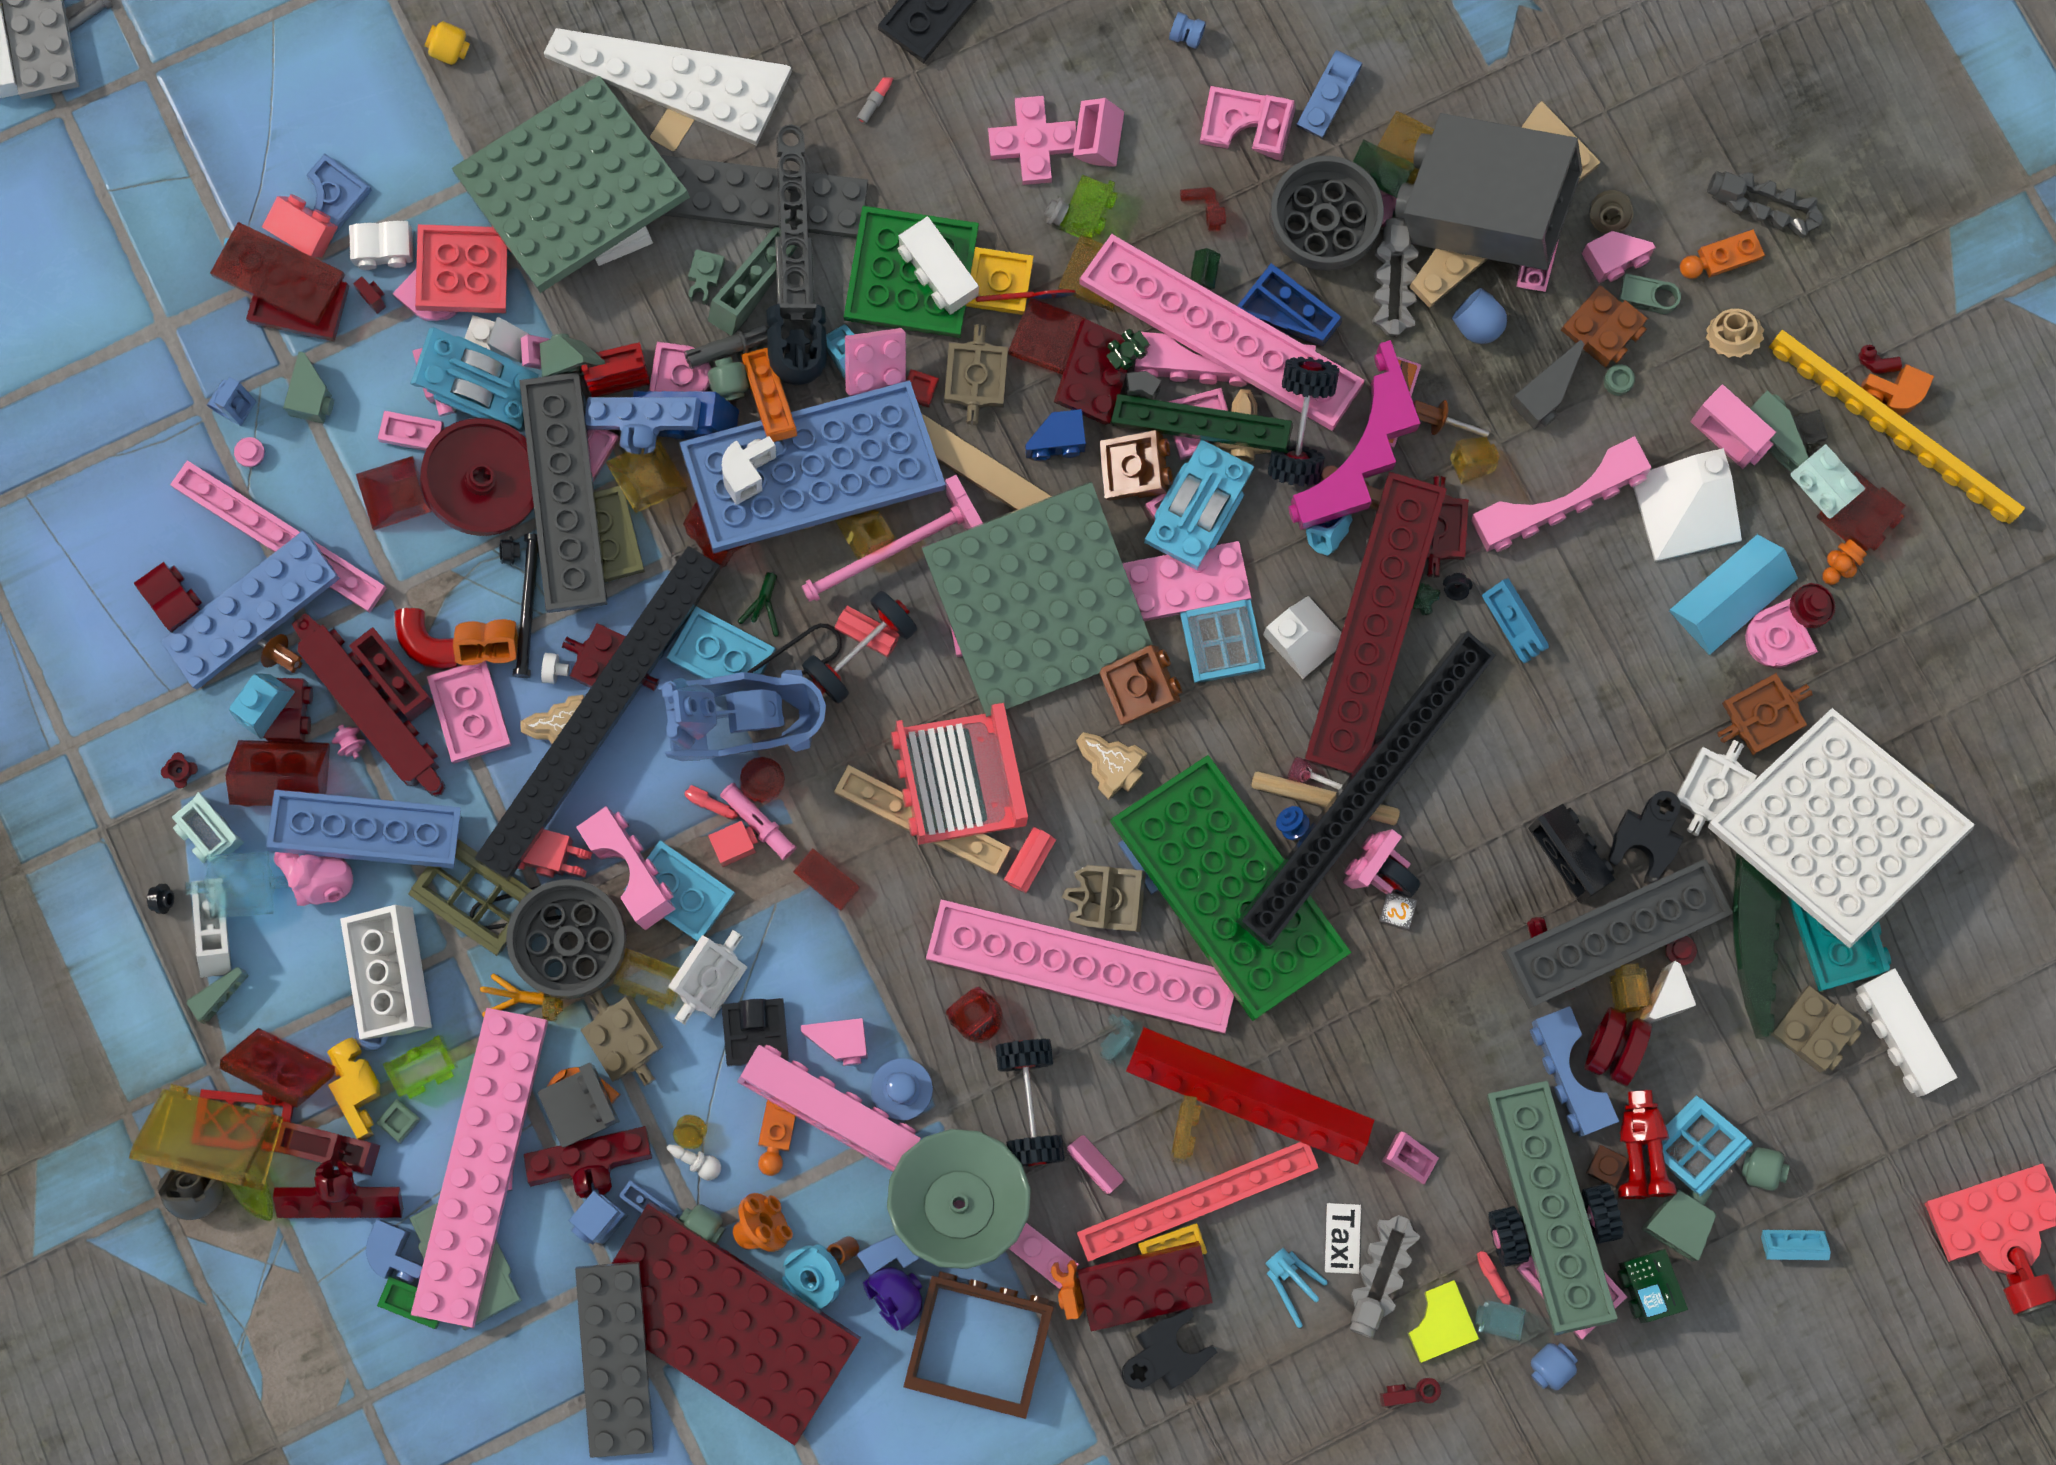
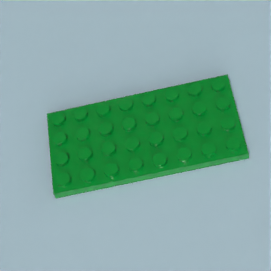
M1209 755L1110 820V823L1252 1021L1262 1016L1351 953L1310 895L1271 946H1263L1236 922L1278 869L1284 858Z

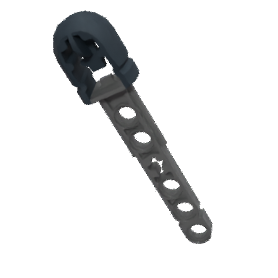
M789 124L780 129L776 141L777 157H780L777 164L779 237H775L777 304L770 306L766 310L767 324L770 326L767 330V345L770 367L779 376L780 380L787 384L803 385L819 377L826 366L827 339L826 328L823 326L826 323L825 307L814 304L812 238L808 237L806 171L803 158L805 154L804 134L798 126ZM786 133H793L797 136L799 142L795 146H788L783 142L782 136ZM787 161H794L799 166V172L788 174L785 172L783 164ZM788 189H795L800 194V200L794 203L789 202L784 197V192ZM796 210L795 222L799 224L796 230H792L791 225L786 224L789 223L791 211ZM791 245L798 246L802 250V256L798 259H791L786 254V248ZM790 274L800 275L803 279V285L797 288L790 286L787 282V277ZM783 319H790V321L812 319L810 325L812 344L808 353H805V345L810 344V339L804 335V330H790L789 336L786 339H782ZM786 345H789L790 353H786L784 358V350Z

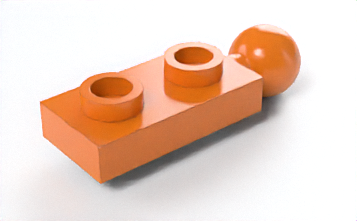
M1753 229L1701 247L1698 250L1700 258L1694 255L1685 257L1680 263V272L1685 278L1695 279L1705 269L1710 278L1762 260L1765 254Z
M769 1100L766 1103L758 1146L767 1148V1152L760 1156L758 1167L764 1175L774 1176L783 1167V1160L779 1155V1150L787 1152L790 1150L796 1116Z

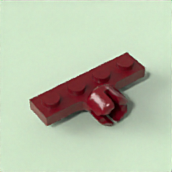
M332 1160L325 1161L318 1166L315 1171L316 1177H314L315 1187H275L273 1192V1202L277 1218H402L404 1209L400 1187H359L354 1183L352 1168L342 1160L337 1161L339 1168L337 1170H334Z

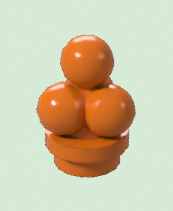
M1848 539L1845 544L1841 543L1837 547L1839 550H1832L1828 554L1827 562L1831 567L1826 568L1822 573V579L1826 584L1835 585L1839 582L1841 576L1852 578L1857 573L1856 565L1861 566L1864 563L1863 558L1867 553L1851 539Z

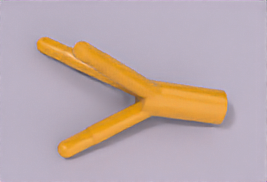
M492 974L491 979L507 990L485 986L480 987V991L483 993L512 998L491 1009L502 1011L517 1003L543 1006L545 1004L546 995L538 992L518 990L496 974Z

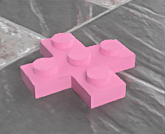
M1044 96L1014 98L1017 126L988 128L991 160L1020 158L1022 185L1052 183L1050 155L1074 152L1076 122L1046 123Z

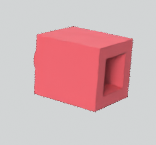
M742 821L708 835L722 867L756 853L753 845L758 843L752 827L745 828Z

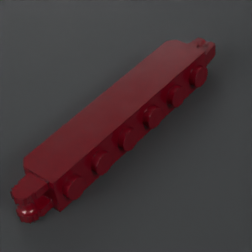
M306 613L295 620L292 626L301 640L298 643L297 652L398 777L407 786H417L420 783L431 796L442 795L445 784H443L444 782L441 781V778L435 772L439 768L434 761L438 755L427 742L424 745L419 743L415 737L420 733L409 720L403 723L397 716V713L401 710L390 696L384 700L378 692L382 687L373 675L370 674L366 677L359 669L364 665L353 651L347 654L341 647L345 641L334 628L328 631L323 624L320 626Z

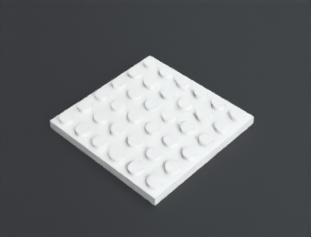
M1832 708L1709 823L1708 828L1847 947L1851 948L1969 834L1975 824Z

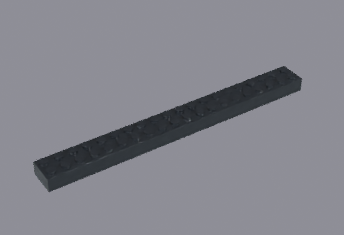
M690 546L686 548L475 856V860L509 882L720 572L719 564Z
M1469 631L1460 634L1236 921L1263 946H1271L1496 656Z

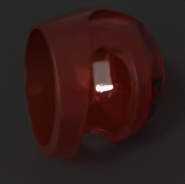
M980 986L967 992L945 1012L950 1024L965 1039L974 1043H983L992 1039L999 1032L1003 1021V1013L999 1003Z

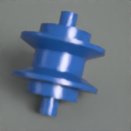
M1291 806L1284 809L1278 815L1276 826L1282 831L1285 838L1295 840L1306 833L1310 827V820L1304 815L1300 807Z

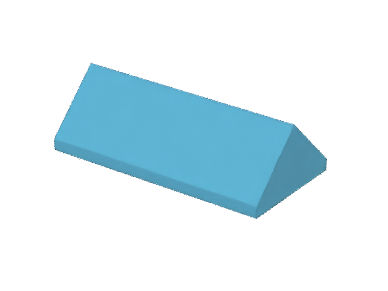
M1757 534L1674 605L1669 612L1710 655L1794 583L1798 577L1786 550Z

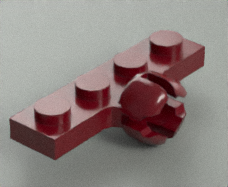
M646 1126L578 1141L566 1148L560 1145L524 1154L527 1180L530 1187L568 1178L573 1180L574 1191L577 1196L587 1199L593 1192L591 1183H594L595 1189L598 1188L600 1195H605L612 1188L610 1172L613 1168L652 1159Z

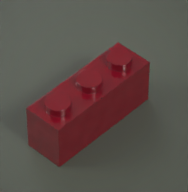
M373 627L349 645L410 722L434 704V701Z

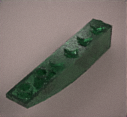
M1737 853L1735 856L1732 909L1733 945L1737 973L1745 1008L1755 1038L1764 1039L1769 1037V1032H1773L1775 1024L1774 1014H1770L1771 1002H1774L1776 998V984L1772 983V973L1776 971L1778 965V954L1774 953V941L1778 940L1780 932L1779 923L1775 922L1776 911H1779L1781 906V893L1777 892L1775 884Z

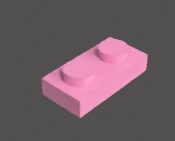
M384 411L378 440L382 443L426 451L434 437L444 429V423Z

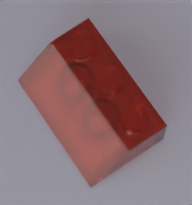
M238 740L225 774L229 805H242L245 807L253 805L272 806L274 790L326 794L330 744L321 742Z

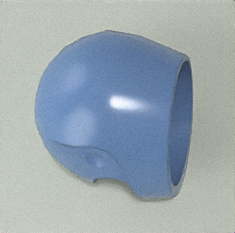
M1482 288L1473 292L1460 305L1452 317L1461 333L1469 341L1476 344H1486L1495 341L1502 335L1507 325V314L1504 308L1495 300L1492 294Z

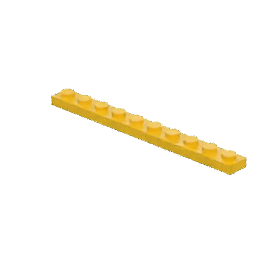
M1781 330L1770 344L1769 348L1773 350V354L1779 360L1788 361L1797 368L1798 373L1802 377L1814 380L1821 386L1824 393L1831 397H1837L1845 403V407L1851 413L1861 415L1867 419L1874 430L1886 433L1893 439L1896 446L1906 451L1909 450L1916 455L1918 461L1923 466L1935 469L1942 475L1945 482L1952 486H1958L1966 492V496L1972 502L1982 504L1988 508L1991 515L1997 520L2010 524L2025 509L2024 506L1784 330Z

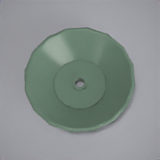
M949 1129L922 1138L901 1156L889 1179L887 1210L895 1234L914 1255L938 1267L969 1269L996 1260L1017 1242L1029 1218L1031 1188L1022 1163L1004 1143L980 1131ZM961 1200L965 1203V1206L957 1209L953 1206L954 1202Z

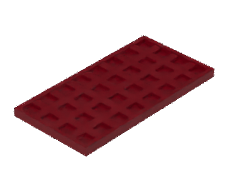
M649 1202L611 1263L640 1261L646 1350L795 1446L862 1337L716 1243L701 1237L687 1228L683 1222L652 1202Z

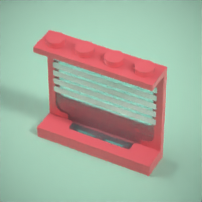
M1004 703L993 704L991 716L988 717L985 714L909 727H904L902 720L896 721L895 731L891 732L892 746L894 750L899 749L901 760H897V770L899 778H905L907 789H902L905 807H911L912 817L908 818L911 836L916 835L918 845L1026 826L1028 814Z

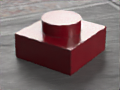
M361 276L353 283L358 293L376 314L386 308L381 299L385 294L374 281L369 284Z

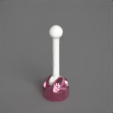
M1297 756L1293 760L1287 779L1296 782H1305L1311 778L1338 790L1342 787V784L1313 773L1310 763Z

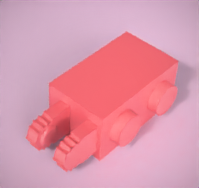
M544 829L518 869L524 870L525 866L536 868V874L553 878L554 874L563 876L564 873L584 878L587 871L578 866L567 865L569 855L589 860L591 859L592 852L573 847V840L568 835Z

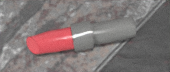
M883 77L875 90H872L867 98V102L856 117L862 124L868 122L876 108L883 102L884 96L894 78Z

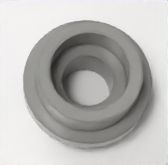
M1059 197L1057 201L1052 199L1044 213L1048 217L1047 224L1051 225L1053 223L1059 226L1069 208V205L1064 203L1063 198Z

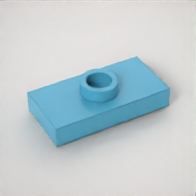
M1762 1230L1761 1240L1766 1259H1830L1831 1251L1825 1231Z

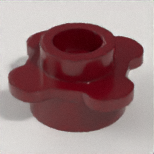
M177 752L162 767L161 775L165 779H171L175 787L181 789L187 786V780L190 776L197 773L198 766L194 762H188L182 753ZM178 768H182L181 773H177Z

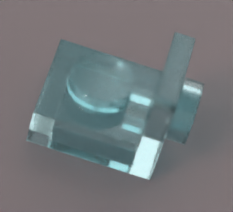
M1113 1013L1108 1017V1022L1119 1031V1034L1116 1036L1112 1032L1100 1045L1104 1049L1100 1056L1108 1064L1135 1037V1033L1131 1031L1134 1028L1133 1024L1123 1015L1117 1018Z

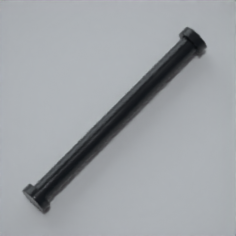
M533 533L524 535L527 547L516 668L513 669L512 676L518 678L531 677V670H528L539 549L537 534Z

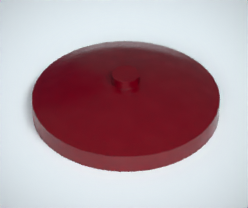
M466 419L446 427L430 442L421 465V488L430 509L442 522L451 528L476 536L497 535L518 526L534 509L526 438L516 429L492 419Z

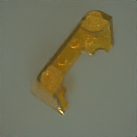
M170 1084L169 1090L162 1089L132 1145L129 1159L263 1191L283 1117L273 1115L274 1108L255 1104L254 1110L189 1095V1088Z

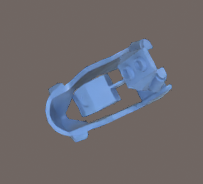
M785 670L782 672L781 678L748 672L690 681L677 678L658 686V690H662V697L665 698L668 721L666 732L667 737L670 739L671 751H665V754L668 758L679 761H700L764 750L789 744L790 749L795 752L808 749L811 746L812 736L818 732L825 718L826 704L822 693L813 682L804 678L801 670ZM726 694L727 710L716 711L714 697ZM782 699L799 710V719L786 731L782 732L780 737L725 749L708 750L706 734L717 725V719L728 718L730 733H738L785 725L782 713Z

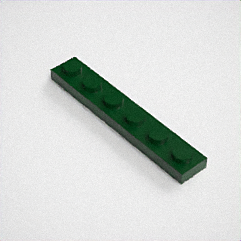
M1119 394L1117 395L1111 421L1112 425L1116 427L1148 432L1156 430L1161 434L1285 453L1288 451L1293 429V422L1291 420Z

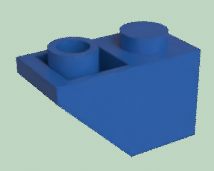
M1082 409L1052 412L1025 444L1026 458H1033L1034 461H1043L1049 459L1051 455L1062 454V457L1071 458L1079 456L1080 452H1085L1086 442Z

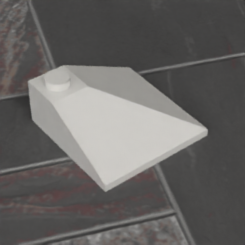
M1724 448L1696 454L1652 469L1646 475L1647 479L1644 482L1633 487L1654 562L1742 541L1733 480Z

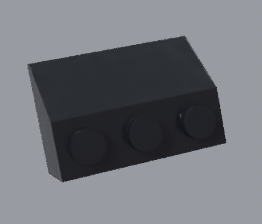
M1561 804L1537 818L1528 829L1578 902L1582 903L1615 880L1613 877L1614 870L1611 864L1605 858L1601 859L1595 851L1597 845L1588 833L1584 834L1577 825L1580 822L1575 812L1571 808L1566 809L1564 804Z

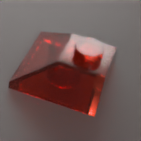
M413 456L356 474L373 530L431 512L422 492L420 475Z

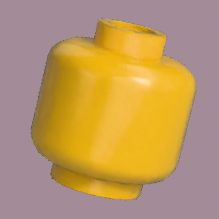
M442 21L437 26L432 25L424 47L428 48L430 57L446 64L454 65L458 58L465 59L470 43L465 41V30Z

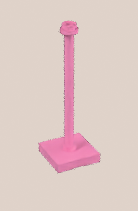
M957 475L945 480L946 496L952 505V508H950L951 512L813 584L810 579L807 580L806 584L801 587L808 601L820 600L818 594L954 523L958 525L962 523L965 530L982 524V520Z

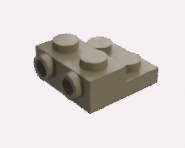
M1809 985L1803 990L1770 1035L1820 1073L1826 1071L1827 1068L1833 1070L1840 1063L1843 1055L1839 1052L1845 1044L1852 1046L1862 1032L1858 1030V1027L1862 1022L1838 1003L1833 1004Z

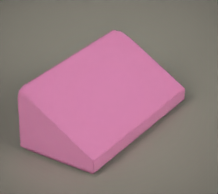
M1266 95L1252 150L1272 159L1282 161L1295 113L1294 100Z
M1081 1135L1067 1147V1153L1106 1195L1111 1194L1124 1181L1121 1174L1086 1136Z

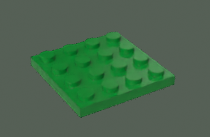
M862 206L844 311V321L961 338L966 305L949 315L945 308L939 309L932 299L931 294H933L931 288L928 284L923 286L914 273L917 270L911 261L906 263L897 249L900 247L898 235L928 216L971 275L979 223Z

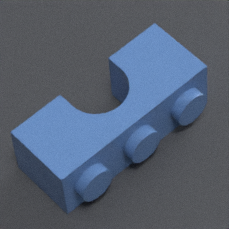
M593 1191L568 1221L574 1225L571 1231L582 1241L592 1245L595 1242L604 1245L628 1215L606 1196Z

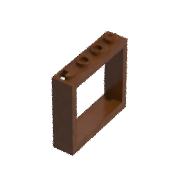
M941 1271L938 1277L931 1276L903 1387L1026 1419L1054 1308L1048 1305L1049 1299L1030 1295L1029 1300L1018 1298L1019 1291L1000 1287L999 1292L987 1290L988 1283L970 1279L969 1285L956 1282L957 1275ZM939 1288L1042 1314L1020 1404L917 1377Z

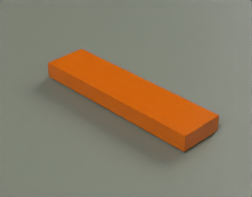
M768 347L741 354L766 437L770 436L773 442L796 437V426L780 378L770 367Z

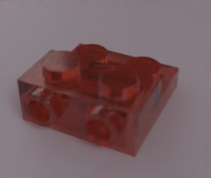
M1855 471L1853 475L1865 487V490L1832 518H1828L1822 511L1816 517L1846 542L1848 539H1851L1865 552L1869 548L1875 551L1886 539L1882 534L1889 526L1891 529H1894L1905 517L1901 511L1906 505L1884 487L1879 490L1860 473Z

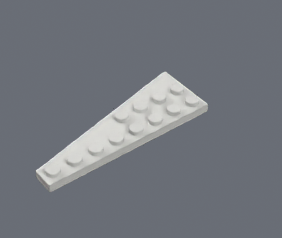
M558 28L555 29L544 51L545 58L593 78L600 76L609 85L756 146L792 73V68L784 64Z

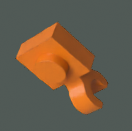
M1070 1260L1067 1264L1069 1273H1063L1059 1268V1263L1055 1262L1051 1267V1274L1063 1286L1058 1294L1059 1306L1062 1310H1065L1066 1320L1078 1319L1084 1311L1085 1305L1079 1278L1076 1276L1077 1265L1074 1260Z

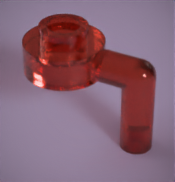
M1212 187L1180 190L1181 201L1205 199L1208 232L1220 231L1221 225L1226 224L1225 207H1219L1215 190Z

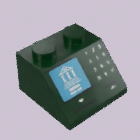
M1666 1249L1652 1251L1618 1263L1621 1269L1617 1271L1619 1281L1623 1289L1628 1288L1632 1299L1628 1301L1629 1308L1635 1319L1639 1318L1640 1323H1648L1688 1310Z

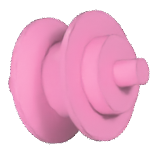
M343 724L338 726L339 731L331 741L332 744H340L341 749L338 751V755H346V757L353 755L354 759L360 757L358 752L363 749L362 746L366 743L365 739H358L356 736L360 729L358 727L345 728Z

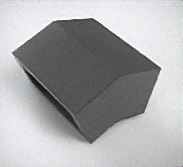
M1146 371L1127 373V396L1155 400L1160 392L1162 380Z

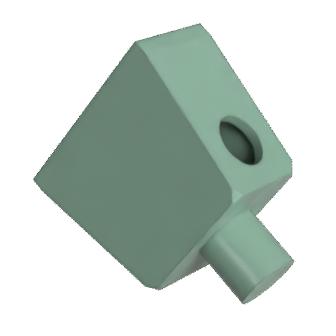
M1709 1188L1700 1197L1693 1190L1688 1195L1677 1190V1195L1669 1196L1647 1220L1641 1230L1691 1262L1698 1261L1716 1217L1715 1212L1704 1206L1713 1191Z

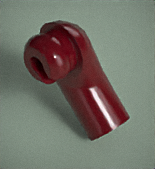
M1873 345L1863 346L1858 355L1860 363L1874 374L1898 372L1902 369V362L1899 356L1882 359L1877 354V350Z

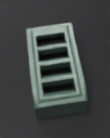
M236 967L189 998L186 1003L200 1023L206 1024L249 975L245 970Z

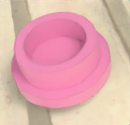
M253 437L241 439L234 448L236 460L245 467L258 465L265 455L264 446L258 439Z

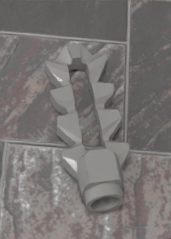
M1391 218L1386 220V225L1383 229V241L1375 250V256L1384 264L1374 273L1375 281L1382 286L1373 296V301L1380 306V309L1372 319V324L1380 327L1387 336L1397 337L1405 329L1415 326V320L1407 307L1416 303V296L1408 290L1407 286L1411 285L1417 274L1407 263L1418 258V251L1411 244L1406 220ZM1391 256H1401L1399 320L1393 319L1389 321Z
M1400 1215L1390 1220H1378L1376 1225L1380 1242L1370 1243L1368 1246V1254L1373 1259V1263L1362 1265L1359 1271L1366 1287L1353 1289L1351 1292L1355 1309L1349 1330L1372 1339L1375 1332L1379 1329L1382 1318L1395 1310L1396 1305L1388 1294L1402 1288L1404 1280L1398 1274V1271L1406 1269L1410 1265L1412 1259L1406 1250L1420 1238V1235L1413 1230L1409 1219ZM1394 1230V1232L1402 1233L1404 1236L1379 1302L1373 1298H1368V1294L1390 1233Z

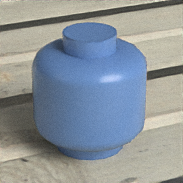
M1548 1343L1531 1359V1367L1535 1371L1531 1374V1377L1542 1389L1549 1386L1553 1390H1560L1576 1375L1577 1367L1575 1364L1578 1360L1562 1343L1558 1345Z

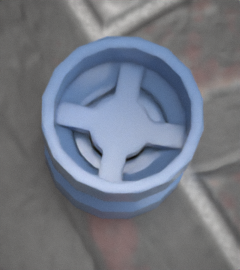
M1178 12L1169 40L1175 42L1183 41L1189 47L1197 49L1206 22L1200 19L1191 20L1186 14Z

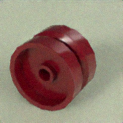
M1610 1007L1604 1014L1591 1041L1585 1062V1070L1600 1076L1610 1067L1611 1081L1628 1086L1637 1072L1646 1051L1652 1031V1023L1635 1018L1626 1027V1013Z

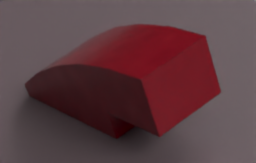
M281 1121L273 1151L319 1163L332 1160L335 1167H338L337 1161L342 1160L352 1168V1171L372 1176L381 1145Z

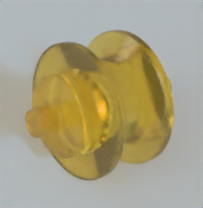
M684 1115L678 1120L677 1126L673 1131L674 1140L683 1148H698L703 1143L704 1136L707 1133V1126L698 1116Z

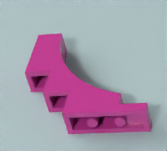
M1391 340L1380 343L1376 351L1377 354L1374 355L1378 371H1383L1384 373L1373 377L1369 418L1363 436L1355 450L1325 480L1292 497V505L1288 506L1292 522H1298L1300 530L1368 509L1372 501L1364 479L1393 470L1396 464L1388 440L1415 432L1419 428L1420 420Z

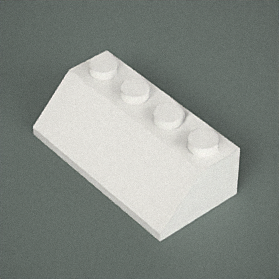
M392 905L341 918L359 1039L365 1040L404 1035L432 1028L413 907Z

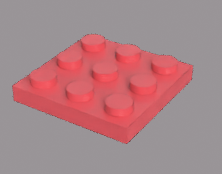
M418 224L416 311L506 313L507 247L494 228Z

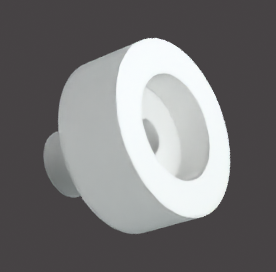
M544 654L541 670L542 683L555 684L558 675L568 676L569 664L559 663L558 654Z

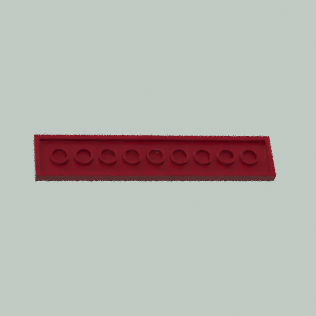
M1388 472L1304 758L1305 761L1352 774L1371 750L1447 488Z

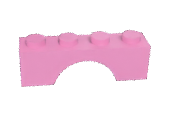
M605 806L576 828L589 849L601 860L617 857L627 861L630 878L628 886L621 896V900L635 922L644 930H647L675 910L670 901L674 896L664 882L659 884L655 877L659 872L649 858L644 860L640 854L644 849L634 835L629 836L625 829L629 825L619 811L614 814Z

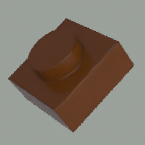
M1599 1145L1586 1174L1604 1183H1608L1612 1187H1616L1629 1159Z

